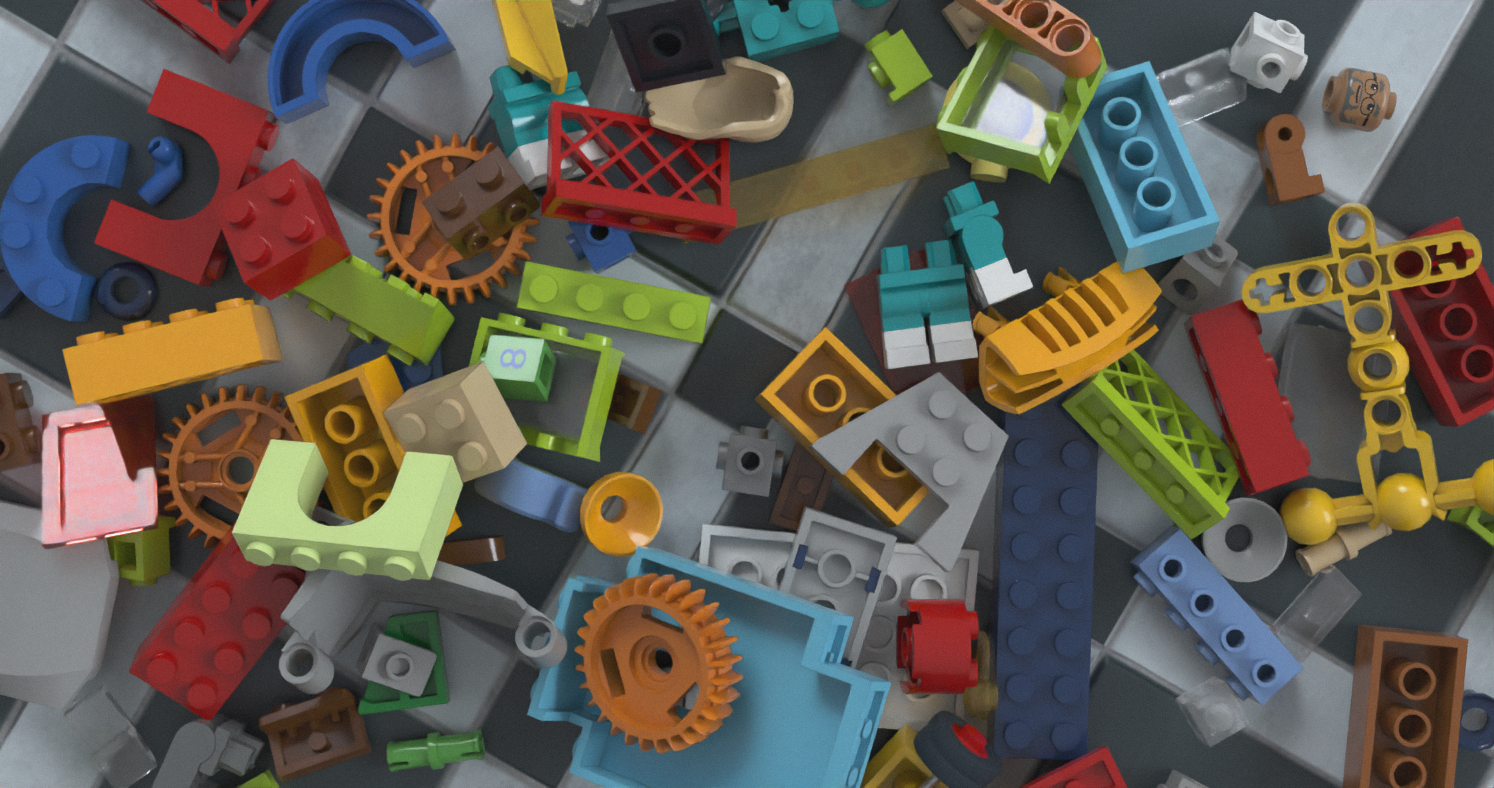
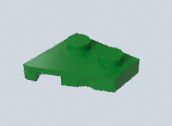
M438 609L389 617L384 631L385 635L434 651L437 658L423 693L420 696L369 680L364 697L361 699L358 707L359 715L440 705L450 702Z

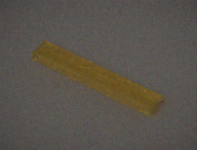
M937 123L730 182V208L737 209V226L734 230L948 169L950 166L944 145L936 130ZM711 188L695 192L703 203L716 205V193ZM682 239L684 245L696 242L692 240Z

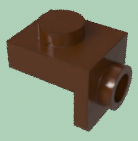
M598 365L594 366L579 402V407L586 411ZM618 373L607 419L645 434L662 391Z

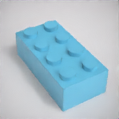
M1150 61L1105 74L1069 147L1122 274L1212 246L1220 220ZM1064 87L1060 88L1058 106L1065 94Z

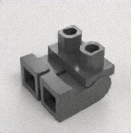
M217 712L211 720L198 717L182 726L175 734L152 788H218L219 784L209 780V776H213L223 768L243 776L248 768L253 769L256 766L266 741L245 733L244 731L249 721L237 716L229 719L223 713Z

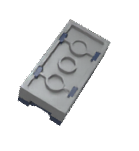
M804 505L777 590L854 617L840 664L855 669L897 537L892 533L873 527L869 528Z

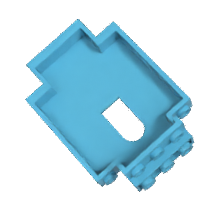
M637 546L635 555L630 559L627 566V579L650 573H657L659 577L673 574L676 582L690 580V593L699 589H705L706 593L703 603L705 605L714 602L719 603L714 613L718 620L729 618L730 622L723 629L727 636L738 637V640L730 645L731 653L743 657L741 661L733 664V670L742 674L743 678L731 685L739 691L740 696L729 703L732 706L733 712L728 717L722 719L723 726L711 733L707 739L681 751L675 752L672 749L666 753L659 754L654 748L650 751L642 752L639 742L633 745H625V732L615 736L611 735L610 731L613 723L609 719L602 723L597 722L602 711L598 705L587 706L593 696L590 689L579 688L586 681L585 672L575 670L577 665L584 663V656L574 651L578 645L586 642L577 634L581 627L588 625L583 615L589 610L594 609L593 601L605 595V590L618 583L595 576L577 574V578L568 577L566 587L562 590L558 599L559 610L555 620L556 626L567 640V652L559 664L551 668H541L539 677L531 688V703L527 715L541 721H568L583 727L572 748L573 761L569 773L605 788H860L891 682L840 664L854 619L853 616L661 549ZM649 606L652 617L683 628L673 617L664 611ZM550 633V635L548 636V638H547V640H546V642H545L544 647L549 643L550 638H551V633ZM658 648V649H657V651L662 650V651L667 652V651H666L665 649H663V648ZM676 705V714L682 720L691 710Z

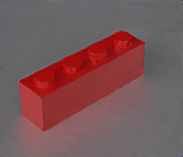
M1243 299L1191 316L1183 325L1246 496L1249 497L1310 475L1307 466L1311 465L1310 454L1302 439L1297 440L1291 426V422L1295 420L1293 408L1289 399L1285 395L1280 396L1274 380L1278 378V369L1270 352L1264 353L1258 337V335L1262 334V327L1257 313L1248 309Z

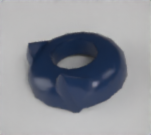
M128 261L117 263L108 268L99 279L95 300L107 314L115 319L123 321L143 319L150 313L157 302L159 293L157 280L151 271L141 264ZM122 278H132L138 285L137 297L134 301L127 304L119 303L113 293L115 284Z
M1467 689L1463 693L1458 746L1471 751L1489 749L1494 746V698L1485 693H1477L1474 690ZM1472 708H1480L1487 714L1485 725L1475 731L1465 729L1461 723L1464 713Z

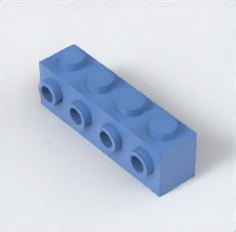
M1169 526L1130 561L1138 571L1133 576V579L1151 598L1158 594L1169 606L1163 611L1164 614L1181 632L1188 628L1196 636L1199 642L1194 645L1195 649L1212 667L1219 662L1230 675L1224 681L1242 701L1250 697V699L1263 705L1303 669L1302 665L1180 528Z

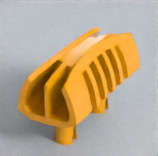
M1115 262L1099 271L1095 276L1080 282L1064 268L1058 267V276L1049 272L1042 285L1043 290L1055 297V299H1050L1044 305L1029 311L1020 319L1010 322L991 306H988V316L979 311L973 320L972 327L977 334L985 337L979 346V383L985 401L1005 412L1021 414L1089 378L1159 331L1157 326L1146 323V321L1156 311L1157 306L1153 303L1162 293V290L1144 268L1122 274L1118 262Z

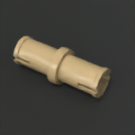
M1367 522L1347 524L1345 526L1340 525L1337 526L1335 533L1326 541L1296 550V558L1303 571L1312 577L1317 572L1343 558L1350 561L1357 557L1358 550L1384 536L1391 535L1392 528L1386 526L1383 522L1375 531L1371 529Z

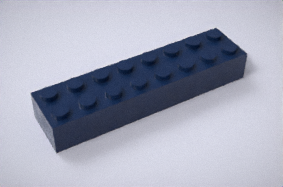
M1076 384L1021 414H1012L998 409V427L1009 437L996 465L986 741L998 757L1075 760L1087 754L1098 442L1062 406L1066 397L1081 384Z

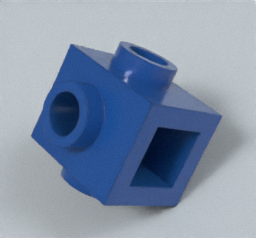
M574 221L568 222L573 231L572 234L566 236L570 247L578 261L587 257L597 275L638 253L629 237V234L634 231L607 227L609 230L608 236L604 240L597 241L594 239L595 230L605 226Z

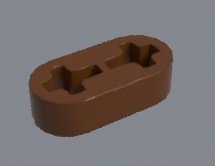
M496 535L444 541L437 561L457 566L506 559L504 536Z

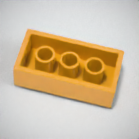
M235 298L216 303L217 312L209 313V311L198 312L197 309H190L170 314V323L164 324V322L152 323L151 320L122 326L123 335L118 333L105 334V331L76 337L78 346L62 349L76 405H104L283 361L270 307L255 305L254 300L244 301V298Z
M826 327L754 399L887 528L898 526L930 492L875 441L842 476H839L809 448L818 439L897 396Z
M388 354L284 397L303 441L316 443L327 467L328 475L323 486L335 513L355 521V523L374 514L387 501L405 456L402 446L383 413L404 394ZM454 510L446 536L462 526L456 510Z

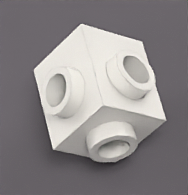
M1254 12L1231 49L1230 71L1243 76L1254 87L1260 89L1269 88L1281 93L1289 79L1294 81L1298 79L1307 63L1308 55L1304 54V34L1300 33L1296 26L1285 20L1274 21Z

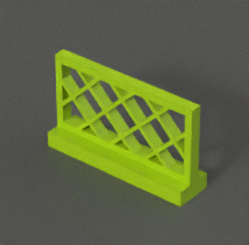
M1132 350L1120 358L1127 366L1128 373L1121 372L1117 360L1083 380L1081 385L1066 397L1062 406L1192 540L1225 519L1230 510L1225 502L1239 475L1229 448L1135 350ZM1126 386L1133 387L1137 402L1129 400ZM1149 390L1158 398L1160 406L1153 405ZM1158 419L1165 420L1169 435L1162 434ZM1181 423L1189 430L1192 440L1185 438ZM1190 452L1197 454L1201 469L1194 467ZM1212 456L1226 469L1225 473L1217 472Z

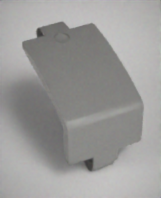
M441 561L436 562L430 580L411 578L410 580L401 581L384 575L364 573L360 576H354L343 571L317 569L311 571L281 614V619L292 627L295 632L281 650L283 653L279 659V670L286 681L304 693L317 694L325 690L331 684L334 677L333 663L326 655L336 658L359 634L377 606L382 602L442 609L517 630L515 642L518 649L534 666L540 668H551L562 661L567 652V640L561 630L548 616L528 605L517 591L483 575ZM546 632L551 633L550 641L544 648L531 650V644L536 636L543 637ZM313 658L312 669L306 675L299 677L301 665L306 660Z

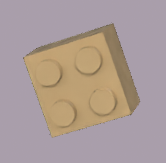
M484 361L408 389L383 412L405 454L407 451L453 456L462 483L504 469L527 444Z

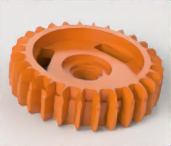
M457 133L452 134L450 146H445L442 138L439 135H434V148L430 150L418 140L415 142L418 155L415 157L403 149L400 150L399 154L405 163L401 168L389 162L386 164L387 169L393 175L391 181L381 178L376 179V183L385 190L384 195H371L369 197L370 201L381 206L380 212L367 214L368 220L380 223V229L370 232L368 234L369 238L383 240L384 245L376 249L374 254L376 257L390 256L392 260L385 265L383 270L386 273H393L400 269L402 273L398 278L406 283H409L411 280L415 281L413 289L421 295L426 287L430 288L429 294L437 299H440L442 292H446L448 304L455 306L458 300V293H463L468 304H474L475 290L480 289L481 293L490 299L492 298L491 283L495 282L501 288L507 289L508 284L503 275L507 271L519 277L522 274L514 264L517 258L531 261L532 257L522 248L524 243H538V239L527 233L528 227L539 226L540 220L529 216L523 223L514 226L491 243L485 251L476 254L475 256L488 251L491 252L494 264L488 269L458 280H452L447 266L464 259L445 238L422 201L468 169L472 163H476L494 150L496 145L489 142L481 152L478 150V138L472 135L467 146L463 147L461 138ZM406 188L417 190L410 235L397 234L396 229L401 198Z
M238 384L236 386L235 397H233L229 387H219V401H216L210 393L201 394L200 397L204 408L201 409L195 403L186 404L185 408L191 418L188 420L180 416L174 417L172 422L180 429V432H169L162 435L173 446L171 450H162L156 453L157 456L169 460V467L157 469L155 474L169 477L170 483L158 488L157 492L160 494H173L174 500L164 506V510H181L183 514L175 521V526H182L190 522L194 525L188 535L189 539H196L203 533L207 534L204 548L211 549L215 547L231 528L227 523L208 514L200 506L204 496L240 514L270 440L304 442L288 404L285 407L281 406L284 393L281 391H275L269 400H266L265 386L255 387L252 397L249 396V389L246 384ZM235 410L242 423L204 446L198 437L200 432ZM239 456L249 459L254 466V475L245 484L235 482L229 473L231 462ZM318 498L316 505L323 507L325 502Z
M657 573L635 576L605 590V595L593 601L594 609L589 610L583 615L588 625L581 627L577 631V634L586 641L584 644L578 645L574 651L584 656V663L577 665L575 670L585 672L586 681L579 688L590 689L593 698L588 702L587 706L598 705L602 712L597 722L602 723L609 719L613 723L610 734L615 736L625 732V745H633L639 742L642 752L650 751L654 748L659 754L666 753L672 749L676 752L707 739L711 733L723 726L722 719L728 717L733 712L732 706L729 703L740 696L739 691L731 686L743 678L742 674L733 670V664L741 661L743 657L732 654L730 645L735 643L738 637L727 636L723 629L730 622V619L718 620L714 613L719 603L714 602L705 605L703 603L706 593L705 589H699L690 593V580L676 582L673 574H666L661 577ZM649 606L664 611L673 617L683 628L652 617ZM658 648L665 649L672 658L673 666L670 673L662 671L656 663L655 655ZM698 684L700 691L697 701L691 711L681 720L676 714V705Z

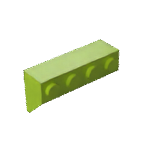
M353 255L281 295L289 300L292 299L294 294L303 297L309 301L306 309L328 322H331L334 315L348 322L349 325L346 331L368 344H371L374 337L389 345L386 353L407 366H411L414 360L428 366L455 320L454 316L439 299L426 292L424 295H421L411 288L408 283L393 275L388 280L382 277L383 273L368 262Z

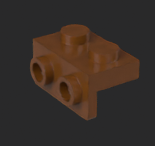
M496 147L422 201L445 238L464 260H469L476 254L485 251L491 243L514 226L523 223L541 207L540 202L499 147Z
M328 688L317 693L315 699L300 704H281L271 710V714L258 718L260 729L268 734L277 778L282 782L371 752L363 715H359L358 712L359 700L347 689Z

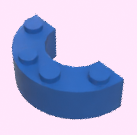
M310 0L290 17L274 43L268 66V92L275 117L286 124L328 107L329 102L326 93L328 70L337 56L354 44L368 41L389 44L399 50L413 68L455 51L456 48L439 22L415 0Z
M98 135L78 136L65 139L43 149L32 157L17 173L6 192L1 207L0 247L12 279L19 289L37 306L54 316L68 321L88 323L99 278L82 271L70 258L64 242L65 221L72 206L84 195L102 188L121 189L132 144L118 138Z

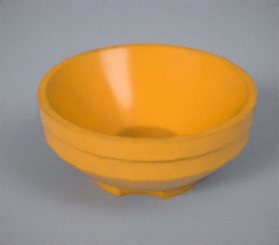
M614 472L598 479L588 489L580 507V523L585 537L596 549L615 557L635 554L637 546L646 547L659 531L663 517V505L658 490L650 481L640 475L629 472ZM610 496H620L622 499L620 514L611 520L603 519L601 515L603 502Z

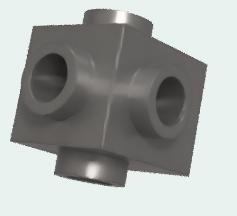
M741 426L740 434L730 433L729 443L720 441L716 469L725 470L722 490L769 497L771 478L780 479L784 459V451L776 450L777 441L767 439L769 430ZM747 452H754L759 457L757 465L753 468H746L741 463L742 456Z

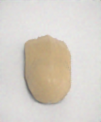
M735 56L726 59V75L648 90L645 93V102L649 104L648 111L651 115L649 122L658 129L683 136L689 140L730 138L740 142L757 143L777 137L787 127L793 112V89L789 79L781 71L741 56Z

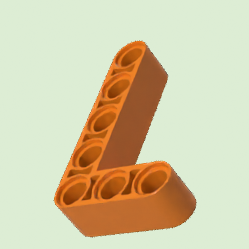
M954 0L1069 77H1086L1092 74L1101 62L1102 54L1089 25L1083 19L1053 0H1008L1001 5L999 3L1003 0ZM1045 21L1041 26L1033 28L1037 23ZM1082 44L1077 50L1067 52L1072 46Z

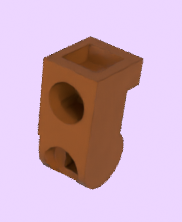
M1280 114L1268 120L1259 128L1256 135V145L1269 206L1312 198L1325 192L1322 175H1308L1302 149L1305 129L1302 122L1290 114Z

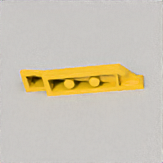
M492 0L508 65L521 74H524L526 70L550 83L551 92L557 95L564 94L568 73L551 0Z

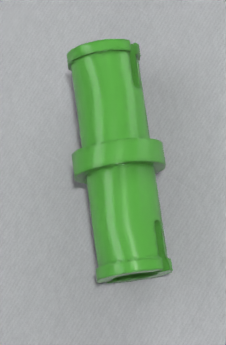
M480 729L473 732L441 736L440 732L428 733L427 738L402 742L393 741L387 744V761L390 764L389 769L391 772L431 766L433 770L442 769L445 763L474 759L483 760L485 756L484 739Z

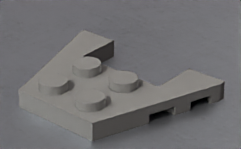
M938 372L818 439L809 448L839 476H842L873 441L881 446L945 505V509L914 544L944 572H950L956 563L1009 436Z

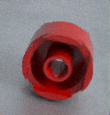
M903 599L900 606L908 610L907 616H898L896 624L897 669H906L908 681H899L902 692L905 695L963 694L967 687H976L978 682V665L976 659H971V640H976L978 637L979 623L977 612L967 611L961 599Z

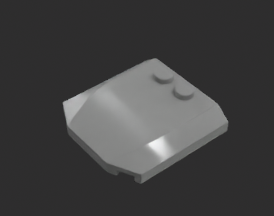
M0 499V695L59 710L71 709L78 701L74 698L85 683L93 680L102 668L120 578L117 560H111L105 536L111 535L108 524Z

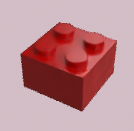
M294 158L212 204L244 283L270 301L352 255L318 178Z

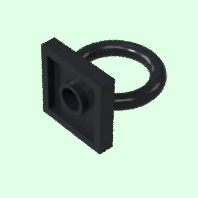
M626 0L608 4L607 18L635 93L726 75L727 62L713 24L722 13L726 0Z

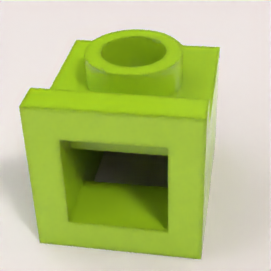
M903 29L892 36L888 30H885L864 45L869 52L868 58L871 63L867 65V69L872 79L880 89L887 86L891 92L885 99L890 108L929 83L933 77Z
M137 513L107 521L111 535H107L108 549L111 560H117L120 578L129 579V585L150 586L158 583V577L170 574L169 528L175 527V517Z

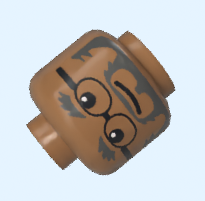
M1348 67L1343 69L1338 76H1331L1324 91L1322 109L1324 112H1328L1331 123L1336 126L1372 132L1379 127L1383 119H1391L1396 107L1397 95L1395 92H1390V83L1386 75Z

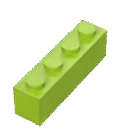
M526 261L517 308L703 344L711 297Z

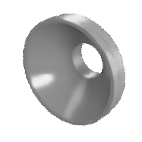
M1240 497L1226 501L1225 503L1230 510L1225 519L1201 533V546L1204 556L1223 577L1236 582H1253L1269 576L1277 569L1287 549L1288 537L1281 516L1274 508L1254 498ZM1236 524L1244 525L1250 533V542L1241 551L1230 550L1225 542L1227 530Z

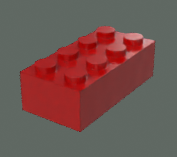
M1457 216L1440 220L1402 240L1454 230L1465 231ZM1462 242L1452 243V251L1436 255L1437 245L1427 246L1432 255L1431 271L1441 270L1438 265L1441 259L1454 258L1456 265L1466 264V256L1474 254L1473 249H1464ZM1404 251L1396 257L1395 265L1401 273L1413 275L1423 268L1424 261L1417 252ZM1361 260L1358 264L1367 282H1370L1374 278V269L1369 262ZM1482 263L1472 274L1462 278L1388 291L1392 309L1390 328L1395 329L1397 341L1405 348L1409 357V365L1439 425L1460 427L1493 410L1494 287Z
M236 521L140 644L129 670V673L200 717L209 720L214 717L287 623L281 619V614L305 581L306 570L296 566L280 564L261 566L246 561L232 534Z

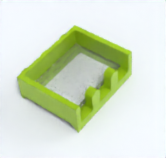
M1037 23L1033 28H1037L1042 24ZM989 25L988 29L981 32L977 41L976 52L968 67L963 68L960 72L956 90L948 106L946 105L941 109L937 118L936 130L947 153L957 152L1029 172L1050 184L1108 68L1098 37H1094L1102 54L1098 68L1086 77L1072 78L992 25ZM1082 44L1072 46L1067 52L1077 50Z
M499 313L497 321L481 317L469 366L479 363L481 354L484 351L487 352L491 335L545 339L557 359L547 402L503 398L526 443L600 462V444L621 359L625 356V353L611 347L613 339L585 332L584 340L567 337L568 328L542 322L540 330L524 327L526 319L505 313Z

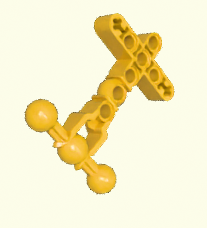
M1360 203L1344 204L1333 213L1329 221L1328 232L1333 254L1258 268L1247 277L1241 290L1244 304L1250 310L1257 313H1270L1342 300L1346 325L1349 333L1353 336L1350 340L1352 349L1347 358V370L1351 380L1361 389V400H1367L1364 409L1367 435L1366 439L1361 442L1357 452V464L1364 494L1332 499L1326 492L1317 488L1303 487L1292 491L1284 498L1279 509V515L1286 527L1287 536L1299 544L1316 545L1330 538L1335 533L1337 526L1367 522L1373 531L1382 522L1386 526L1398 531H1411L1422 527L1431 519L1432 515L1444 521L1448 509L1478 505L1484 512L1494 516V459L1484 462L1477 468L1472 478L1439 482L1431 436L1425 431L1417 430L1409 401L1404 394L1406 389L1405 379L1409 372V357L1405 348L1395 339V329L1389 330L1392 321V309L1388 291L1462 278L1472 274L1478 269L1482 260V249L1479 240L1472 233L1464 230H1454L1379 245L1372 212ZM1346 213L1360 215L1365 222V232L1356 238L1344 236L1338 228L1339 218ZM1462 242L1464 249H1473L1474 254L1466 256V264L1456 265L1454 258L1441 259L1438 262L1441 270L1431 271L1432 255L1427 246L1437 245L1436 255L1451 252L1452 243ZM1414 251L1422 257L1424 266L1418 273L1406 275L1397 269L1395 265L1396 257L1401 252ZM1355 260L1367 261L1374 269V278L1365 284H1357L1348 277L1347 266ZM1307 269L1320 271L1326 280L1325 288L1316 293L1305 291L1299 282L1300 274ZM1283 273H1290L1289 288L1293 295L1292 298L1287 297L1288 288L1274 291L1269 301H1265L1262 294H1254L1253 289L1260 283V278H1265L1268 286L1283 284L1286 280ZM1364 307H1374L1381 312L1383 323L1373 330L1364 329L1356 321V312ZM1381 353L1390 359L1392 368L1387 374L1374 375L1366 369L1364 365L1365 359L1371 354ZM1381 400H1391L1399 406L1401 413L1392 421H1383L1375 415L1373 407ZM1403 446L1418 450L1424 479L1412 473H1396L1386 477L1377 485L1372 455L1380 450L1395 453Z

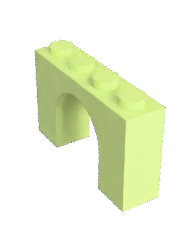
M270 440L232 531L246 561L261 566H269L271 564L296 566L307 571L317 569L337 570L354 576H360L364 573L384 575L401 581L410 580L411 578L431 579L463 487L453 456L406 451L391 494L378 511L354 524L327 526L311 520L315 505L328 475L327 467L316 443Z

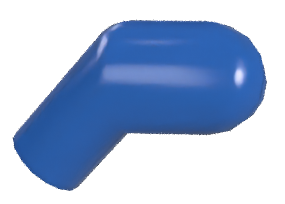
M166 136L155 137L149 143L148 153L152 155L155 174L137 190L139 195L152 207H155L183 178L182 150L176 141L168 139Z

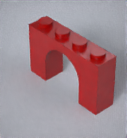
M163 69L146 112L195 132L210 144L219 164L220 175L217 190L212 200L203 210L181 220H164L127 204L111 200L94 243L197 285L210 287L213 280L218 281L221 278L228 261V256L224 254L228 243L212 204L262 176V169L258 168L264 151L269 152L274 147L280 127L276 125L277 118L275 114L269 110Z

